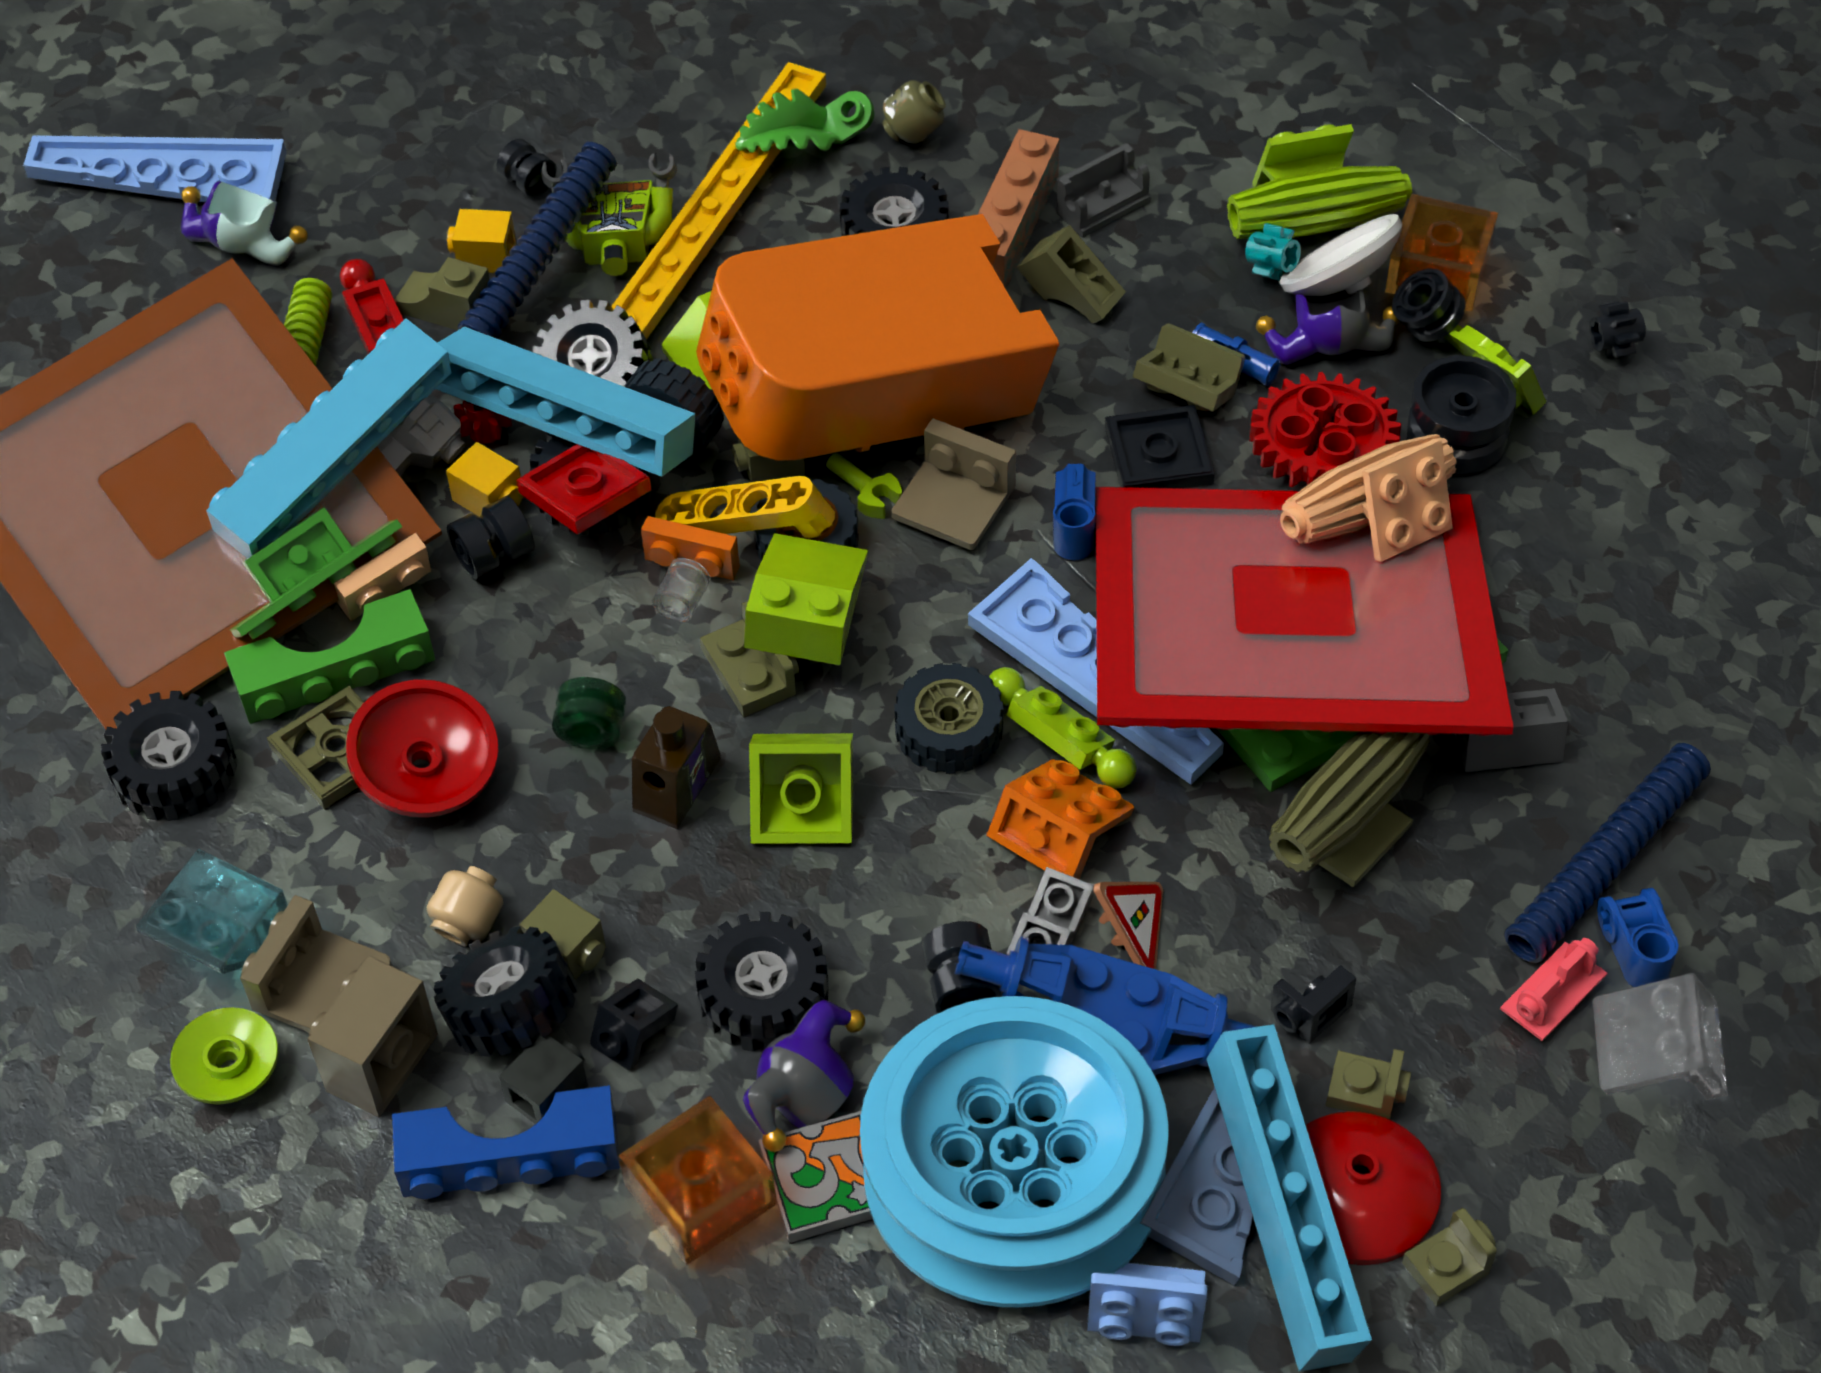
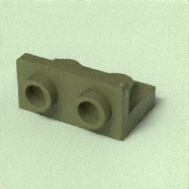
M748 601L741 603L742 620L700 637V646L703 654L743 718L796 695L794 674L799 673L795 657L744 648L745 610Z

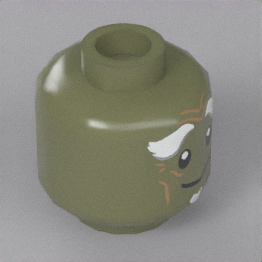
M910 80L883 102V113L885 116V120L882 122L883 127L894 140L899 141L903 139L907 143L917 144L943 124V109L946 108L945 100L931 83Z

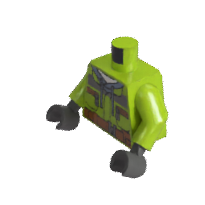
M652 153L649 157L648 164L656 178V187L652 186V180L603 183V188L596 193L594 201L589 203L587 211L581 213L580 221L574 223V230L567 234L566 242L573 249L582 250L585 263L589 265L601 264L603 272L610 276H618L626 272L628 262H641L647 258L650 245L656 244L672 222L673 188H669V180L673 179L677 173V164L672 154H669L670 164L668 168L663 171L656 169V154ZM560 159L561 170L564 174L567 172L568 166L563 159ZM544 162L542 166V179L552 189L553 193V188L556 184L560 183L561 176L558 178L550 177L547 174L546 162Z

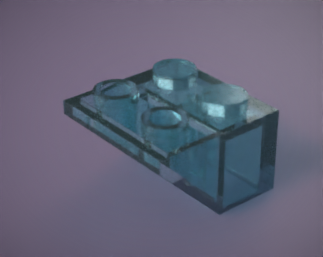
M198 849L139 921L136 929L139 933L221 974L241 969L248 956L259 950L268 936L273 918L278 912L284 911L288 904L282 889Z

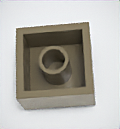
M368 955L357 971H352L347 975L340 988L339 996L329 1010L322 1012L314 1020L307 1040L326 1092L380 1118L435 1040L438 1032L423 981Z

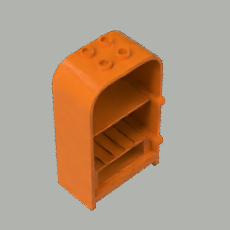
M976 214L748 251L731 256L717 269L696 354L699 365L734 433L744 446L760 456L777 461H787L850 449L864 452L868 451L871 445L922 436L932 418L964 430L968 426L1029 415L1034 411L1059 347V340L1040 309L1022 313L1017 309L993 268L1001 243L984 215Z

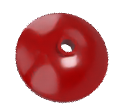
M425 679L408 680L381 689L368 698L357 710L347 732V764L357 786L369 799L391 812L409 817L441 816L466 806L486 788L497 764V733L494 723L485 708L467 692L440 681ZM422 759L428 761L430 765L425 768H418L413 763L416 760Z
M1338 1112L1322 1116L1306 1124L1348 1264H1382L1404 1256V1253L1419 1245L1435 1223L1441 1200V1184L1438 1170L1433 1158L1422 1142L1398 1123L1366 1112ZM1363 1165L1368 1167L1371 1172L1359 1174L1352 1167Z

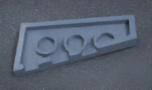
M1214 1087L1140 1223L1151 1228L1149 1238L1235 1286L1240 1278L1243 1252L1250 1232L1253 1215Z

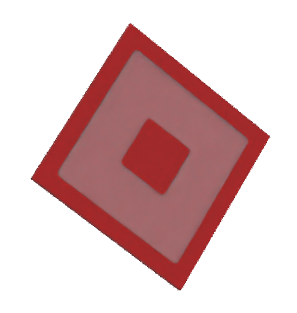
M1096 487L1097 725L1121 728L1149 726L1171 729L1192 727L1218 728L1221 730L1235 728L1269 729L1272 731H1364L1379 734L1388 732L1425 733L1429 735L1440 733L1476 734L1480 736L1513 734L1514 726L1471 494H1449L1452 529L1383 562H1379L1374 559L1370 525L1353 533L1308 544L1298 543V540L1287 536L1280 523V516L1283 513L1282 505L1298 491Z

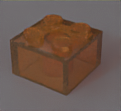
M1411 194L1402 220L1403 226L1400 237L1391 253L1385 292L1395 294L1399 286L1412 274L1424 269H1437L1443 272L1463 294L1466 301L1465 310L1472 312L1490 256L1498 213Z
M711 1096L706 1097L618 1155L625 1187L686 1266L777 1205L773 1173Z

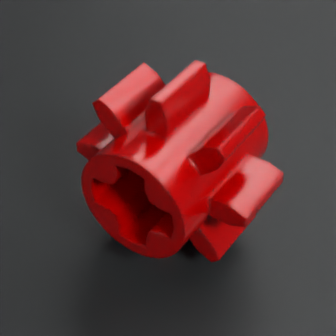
M463 400V404L453 406L455 416L461 422V437L469 435L472 440L480 444L500 440L503 427L512 426L511 418Z

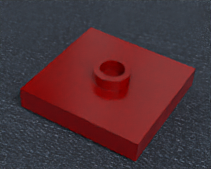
M578 444L516 480L518 492L577 535L651 491L650 477L622 459L596 452Z

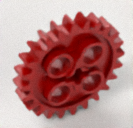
M1319 372L1317 381H1311L1308 376L1302 373L1300 374L1299 384H1295L1285 378L1283 379L1282 390L1271 386L1268 390V398L1259 397L1257 409L1252 410L1249 441L1253 442V455H1261L1260 466L1262 468L1274 466L1273 478L1277 479L1287 474L1290 476V487H1294L1300 481L1307 482L1308 485L1323 473L1384 445L1400 442L1402 425L1396 422L1398 411L1397 409H1388V397L1375 399L1377 389L1375 386L1365 390L1359 389L1361 380L1359 378H1356L1350 384L1343 383V375L1341 373H1338L1333 381H1327L1325 374Z

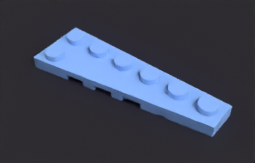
M32 136L23 166L28 178L182 199L181 194L184 188L193 186L201 193L200 202L207 201L211 188L219 180L276 201L287 151L284 139Z
M1030 558L968 613V625L1097 717L1096 619L1089 612L1084 614L1070 601V594L1043 567ZM1109 726L1190 785L1223 754L1224 742L1209 728L1182 727L1171 729L1149 726H1130L1125 728Z

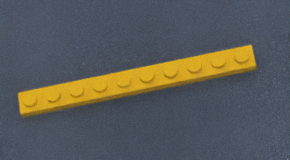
M788 62L760 102H766L775 109L773 94L776 92L781 93L787 99L793 101L791 90L796 88L804 92L815 102L826 87V74ZM756 106L752 113L761 116V113L758 110V107ZM746 120L743 125L746 127H750L748 121ZM738 131L613 303V310L618 305L625 309L629 317H633L646 339H648L781 151L777 149L775 143L772 144L771 149L767 152L762 151L760 146L753 153L749 152L748 149L740 151L735 147V142L740 137V131Z

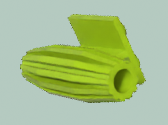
M1328 124L1320 126L1314 131L1296 134L1293 132H1282L1273 138H1268L1252 182L1253 187L1230 195L1228 198L1227 215L1230 223L1229 226L1236 239H1249L1254 232H1263L1265 223L1294 230L1292 238L1356 227L1405 208V202L1412 196L1411 180L1408 174H1402L1401 169L1397 168V166L1343 167L1345 152L1354 133L1352 124L1337 127Z

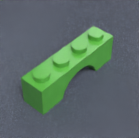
M411 589L365 604L362 620L355 632L344 642L330 649L317 652L295 651L284 647L270 636L224 652L249 724L275 718L284 712L310 703L321 702L348 686L351 689L367 686L376 680L405 670L416 669L425 663L435 660L429 631Z

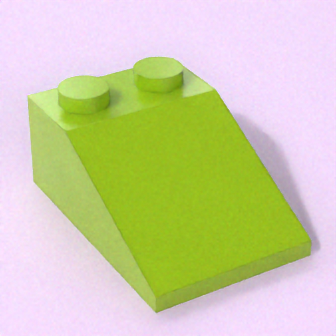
M774 533L756 572L745 610L744 648L841 665L868 557V550Z

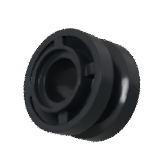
M1424 269L1409 276L1397 289L1392 302V310L1396 318L1406 326L1415 338L1425 342L1441 339L1453 331L1460 323L1466 308L1463 294L1443 272L1437 269Z

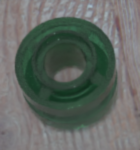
M578 677L567 680L558 689L556 709L552 719V730L559 739L574 747L582 749H604L610 747L620 739L626 697L617 686L599 678Z

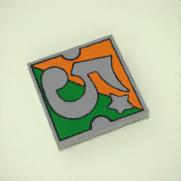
M862 1111L785 1132L786 1144L778 1152L767 1150L763 1146L762 1139L759 1140L760 1152L789 1243L873 1219L869 1211L864 1186V1162L860 1142Z

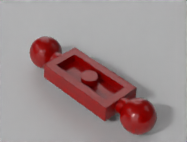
M352 259L347 261L340 271V281L346 289L342 291L345 306L369 354L375 348L380 336L390 328L395 329L404 319L385 279L382 278L375 281L374 269L367 261Z

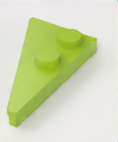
M1457 325L1453 331L1443 337L1464 356L1478 357L1494 363L1509 375L1516 388L1515 408L1523 405L1534 415L1547 403L1532 366L1525 360L1521 359L1516 362L1504 347L1494 343L1469 325H1466L1464 328Z

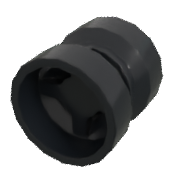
M520 138L506 144L501 150L496 163L498 173L508 181L516 182L517 187L530 197L540 196L549 189L542 179V166L544 162H546L547 174L550 177L555 178L557 172L556 164L544 154L537 153L530 143Z

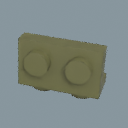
M1167 323L1161 328L1156 348L1137 360L1133 377L1145 382L1146 386L1152 391L1163 394L1171 393L1185 399L1189 406L1195 405L1197 410L1214 411L1234 397L1244 366L1245 356L1230 348Z

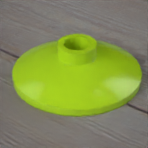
M235 1007L212 1010L195 1018L180 1032L171 1051V1071L180 1089L197 1101L208 1104L236 1102L256 1092L270 1078L278 1060V1042L270 1024L253 1011ZM226 1061H236L229 1067L220 1068L221 1065Z

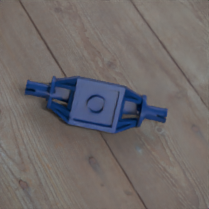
M1021 936L1015 950H1011L1008 955L963 941L957 960L959 962L956 964L954 974L959 976L961 974L999 985L1000 992H1003L1002 997L1024 996L1017 991L1020 984L1048 996V1000L1073 1006L1101 1019L1117 1030L1136 1048L1154 1075L1196 1064L1206 1068L1208 1067L1207 1057L1223 1032L1257 1027L1228 1018V1013L1226 1012L1228 998L1226 995L1218 993L1214 998L1173 974L1073 945L1029 944V938ZM1173 1033L1200 1037L1199 1045H1168Z

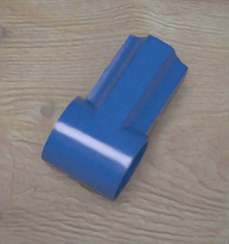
M1067 464L1064 469L1057 471L1055 475L1053 547L1059 556L1068 560L1084 559L1095 548L1096 472L1090 471L1084 464Z

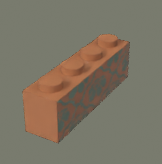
M1018 129L978 213L984 215L1001 243L993 268L1005 289L1013 276L1059 176L1060 139Z

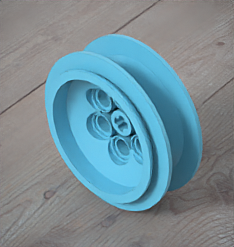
M1003 996L970 1001L949 1008L922 1022L906 1034L889 1051L870 1081L864 1098L860 1120L864 1186L869 1211L884 1242L910 1271L930 1285L957 1298L982 1305L1023 1308L1057 1303L1081 1295L1090 1290L1092 1273L1114 1274L1118 1269L1123 1268L1140 1250L1151 1233V1228L1140 1222L1166 1176L1165 1162L1168 1148V1117L1160 1086L1143 1056L1124 1036L1101 1019L1073 1006L1042 998ZM1034 1116L1047 1117L1049 1120L1045 1122H1035L1030 1120V1118ZM981 1118H990L995 1120L994 1122L989 1124H980L975 1122L976 1120ZM1070 1156L1080 1161L1069 1164L1063 1163L1059 1159ZM956 1160L970 1163L963 1167L949 1165V1163ZM1038 1200H1050L1055 1204L1050 1207H1039L1033 1203ZM987 1201L999 1204L994 1209H983L977 1205Z

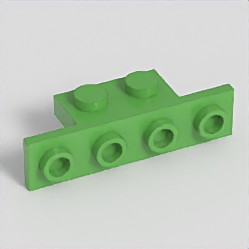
M321 508L242 562L269 600V603L235 625L230 631L235 637H242L248 633L252 640L277 624L272 617L274 614L286 606H289L292 612L296 611L317 596L312 588L327 578L333 585L357 568L353 564V560L367 551L371 557H374L393 545L396 541L392 534L402 528V525L398 519L388 521L351 546L326 508Z

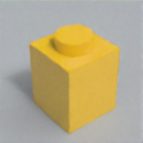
M459 209L456 225L450 226L447 234V248L449 253L455 254V259L488 268L489 273H495L496 269L502 266L503 259L510 256V249L517 243L511 211Z
M478 442L471 446L446 470L452 501L479 517L484 506L504 496H509L517 506L524 497L518 492L516 481L521 477L519 466Z

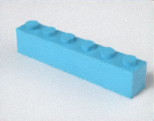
M407 318L395 329L390 328L386 330L378 339L375 348L363 360L358 359L346 369L343 379L330 392L328 390L324 391L316 397L310 407V411L297 423H290L281 431L275 445L264 455L255 456L245 467L243 475L230 488L224 487L215 494L209 508L206 510L213 531L243 556L249 558L295 527L423 399L427 398L451 374L448 351Z
M467 327L459 329L438 342L448 351L451 374L436 390L596 452L622 459L635 467L661 477L693 454L695 413Z
M1275 1025L1223 1032L1208 1055L1207 1062L1298 1370L1301 1372L1350 1363L1372 1339Z

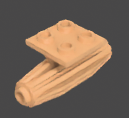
M1431 434L1384 445L1323 473L1285 501L1282 505L1283 513L1280 516L1282 529L1287 536L1298 540V543L1308 544L1353 533L1370 525L1374 559L1383 562L1453 528L1447 480L1456 471L1455 464H1457V461L1454 458V450L1452 446L1448 445V441L1445 438H1440L1438 434Z

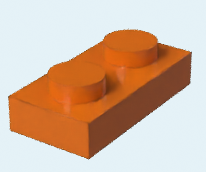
M651 516L646 517L641 528L645 560L653 561L661 566H674L699 572L707 577H721L734 581L740 567L736 536Z

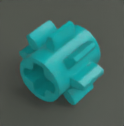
M1265 223L1263 232H1254L1249 237L1245 256L1250 264H1254L1253 274L1280 281L1283 272L1289 273L1296 268L1300 259L1301 248L1299 242L1292 239L1294 230Z

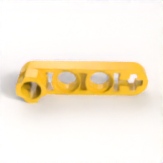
M794 476L676 492L666 497L659 504L655 518L723 534L795 526L804 538H815L820 536L824 529L832 525L835 519V511L809 478ZM767 498L766 504L760 510L750 513L751 508L758 501ZM727 503L725 510L721 514L710 518L712 512L717 507Z

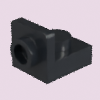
M1340 965L1326 978L1322 975L1315 978L1306 988L1303 995L1284 979H1280L1273 986L1271 1011L1281 1027L1288 1032H1296L1310 1044L1352 1006L1356 977Z
M637 978L599 1003L590 1044L593 1048L629 1070L638 1063L642 1043L675 1021L679 1004Z

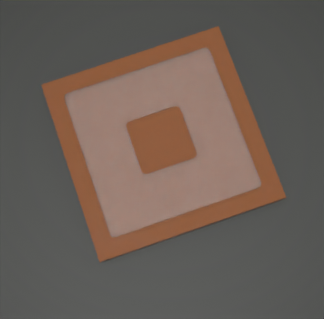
M233 258L0 395V583L105 730L107 726L117 729L113 718L120 711L129 715L132 712L129 704L139 699L142 705L151 702L149 694L160 692L162 699H169L170 691H181L183 698H186L229 670L224 652L270 636L277 640L339 600L335 585H332L327 578L312 588L317 595L314 599L294 612L291 611L289 606H286L274 614L272 617L277 624L252 640L248 633L242 637H235L230 631L235 625L268 604L269 600L242 562L247 558L213 531L206 510L209 508L215 494L224 487L230 488L243 475L245 467L255 456L264 455L277 443L279 434L287 425L293 422L297 423L310 411L313 401L319 394L327 390L330 392L333 389ZM377 446L300 521L302 522L325 507L350 545L353 546L388 521L398 519L402 528L392 534L396 542L380 554L414 533L419 536L425 545L442 535V530ZM367 551L352 562L358 569L380 554L371 557Z

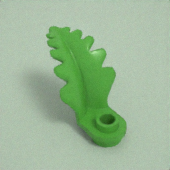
M797 88L791 90L793 101L776 92L773 94L776 108L773 109L766 102H760L757 107L761 116L755 113L748 114L747 121L750 127L744 125L740 127V137L735 142V147L740 151L748 149L749 152L753 153L760 146L762 151L767 152L771 149L772 144L775 143L777 149L784 150L787 147L788 141L792 140L798 149H805L808 142L812 140L819 149L827 151L832 143L842 145L860 132L867 130L874 120V106L870 98L859 91L847 92L827 106H819ZM856 105L855 114L848 117L850 109Z

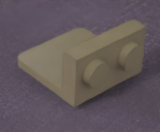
M294 895L286 909L278 912L273 918L268 936L259 950L251 953L242 967L240 979L252 1010L309 1032L317 1016L322 1012H327L335 1002L347 975L352 971H357L368 955L390 966L392 964L387 954L323 930L313 902Z

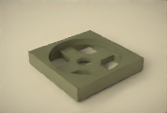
M350 686L267 737L271 750L323 809H326L358 788L347 764L346 743L340 751L333 752L327 749V744L332 739L340 738L346 742L350 723L346 726L332 725L328 719L337 717L353 718L357 710L364 703ZM309 730L316 737L315 746L296 756V747L302 736ZM326 762H338L346 771V773L332 782L319 781L311 772Z

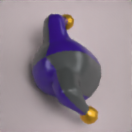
M1358 290L1354 295L1346 299L1329 303L1307 302L1304 295L1296 294L1298 326L1287 338L1275 330L1276 323L1269 316L1260 317L1256 323V329L1265 336L1275 358L1279 359L1282 364L1287 365L1315 353L1327 356H1340L1352 350L1386 351L1392 346L1395 325L1400 321L1394 315L1391 306L1383 311L1384 321L1380 327L1375 325L1369 319L1364 291Z
M822 1000L814 1004L803 1015L791 1033L776 1038L763 1051L758 1062L757 1080L744 1093L743 1102L749 1115L762 1132L763 1146L767 1150L772 1152L780 1151L785 1146L787 1139L785 1133L776 1127L775 1109L791 1124L802 1128L825 1121L847 1099L853 1087L854 1075L842 1057L831 1046L830 1036L834 1026H845L851 1033L862 1030L866 1018L860 1010L847 1011L832 1002Z

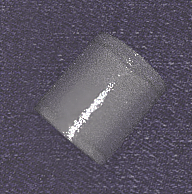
M687 558L674 559L652 599L654 608L669 620L676 622L689 621L710 582L708 571L693 560Z

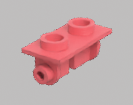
M1582 938L1580 941L1574 940L1570 944L1564 942L1500 1007V1010L1539 1040L1543 1041L1607 976V972L1596 965V955L1599 952L1598 947L1588 938Z

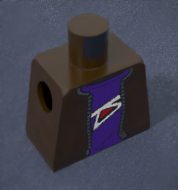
M671 706L662 708L655 715L652 726L632 758V809L634 813L678 829L721 759L711 724L708 721Z

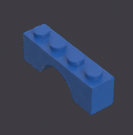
M610 1085L556 1092L550 1108L537 1124L523 1133L500 1139L484 1138L466 1131L454 1120L447 1107L392 1114L394 1173L403 1197L413 1196L419 1199H430L447 1191L468 1189L483 1192L491 1190L500 1184L515 1182L542 1184L548 1182L553 1177L576 1174L582 1177H595L602 1175L607 1170L620 1169L616 1116Z

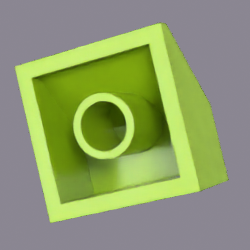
M853 733L753 734L749 743L751 844L852 843Z

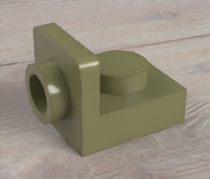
M1394 1049L1390 1063L1338 1050L1325 1106L1347 1112H1366L1390 1119L1393 1103H1405L1411 1072L1401 1070L1405 1051Z
M1462 1207L1452 1214L1450 1225L1404 1253L1402 1264L1437 1307L1490 1274L1497 1252L1496 1244L1488 1227L1482 1221L1474 1220Z

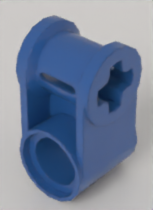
M1653 888L1642 889L1638 896L1614 900L1611 896L1600 898L1597 905L1600 928L1605 939L1612 947L1625 980L1635 989L1645 992L1662 989L1668 983L1679 945L1677 937L1674 935L1664 914L1663 905L1656 890Z

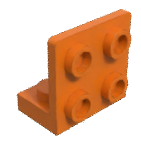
M1051 759L1005 785L986 836L1044 871L1046 867L1080 879L1096 837L1130 817L1134 805L1121 798V794L1116 789L1107 785L1097 784L1081 775L1078 768L1073 764Z

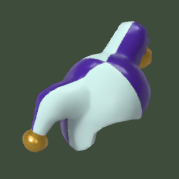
M218 180L211 188L208 199L202 206L200 215L197 209V204L201 199L200 191L193 186H188L182 191L181 196L185 204L181 221V232L191 242H211L218 249L228 253H246L266 264L281 265L297 244L305 243L308 238L305 228L297 225L290 229L288 237L281 241L275 240L270 229L278 202Z

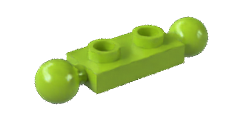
M998 668L989 675L993 680L995 688L998 687L1001 692L1003 706H1009L1006 715L1081 770L1091 764L1096 765L1097 774L1101 782L1115 789L1126 787L1134 780L1137 766L1132 755L1122 749H1112L1115 739L1101 730L1095 721L1082 716L1064 703L1058 694L1045 689L1043 686L1027 691L1023 677L1013 668Z

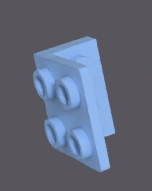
M1127 1263L1114 1274L1092 1273L1087 1331L1099 1332L1103 1337L1114 1340H1124L1131 1336L1151 1337L1162 1344L1170 1346H1181L1188 1342L1200 1343L1208 1287L1205 1284V1271Z

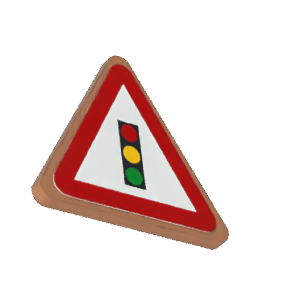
M1159 882L1096 883L1094 885V893L1104 909L1099 922L1105 924L1110 921L1117 933L1111 940L1112 945H1124L1133 963L1156 969L1163 898L1162 885Z

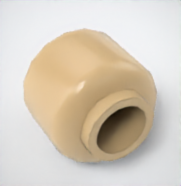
M469 866L467 872L459 870L446 872L427 904L428 916L433 921L430 928L443 938L461 946H467L469 941L484 940L504 904L502 895L494 888L497 881L496 878L475 866Z

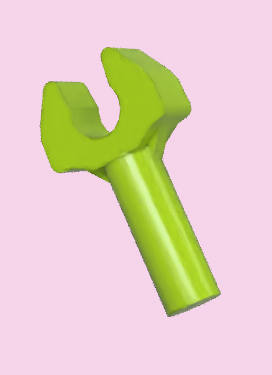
M839 453L832 454L826 463L828 469L860 492L857 496L858 511L865 516L885 519V504L877 497L885 496L896 504L902 495L900 482L891 473L871 478Z

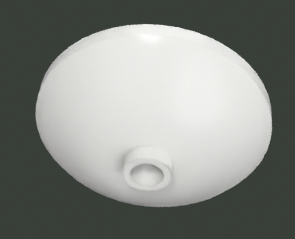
M1390 214L1376 218L1343 233L1301 259L1292 272H1286L1281 277L1279 282L1283 290L1287 293L1294 295L1302 294L1304 296H1325L1342 290H1346L1348 295L1358 290H1362L1372 282L1369 275L1375 272L1388 259L1397 243L1403 226L1397 214Z

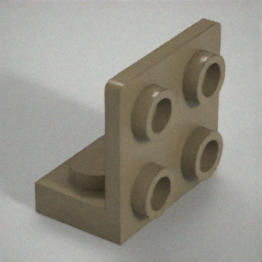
M932 418L924 430L925 461L892 508V519L966 549L973 550L1016 487V450Z

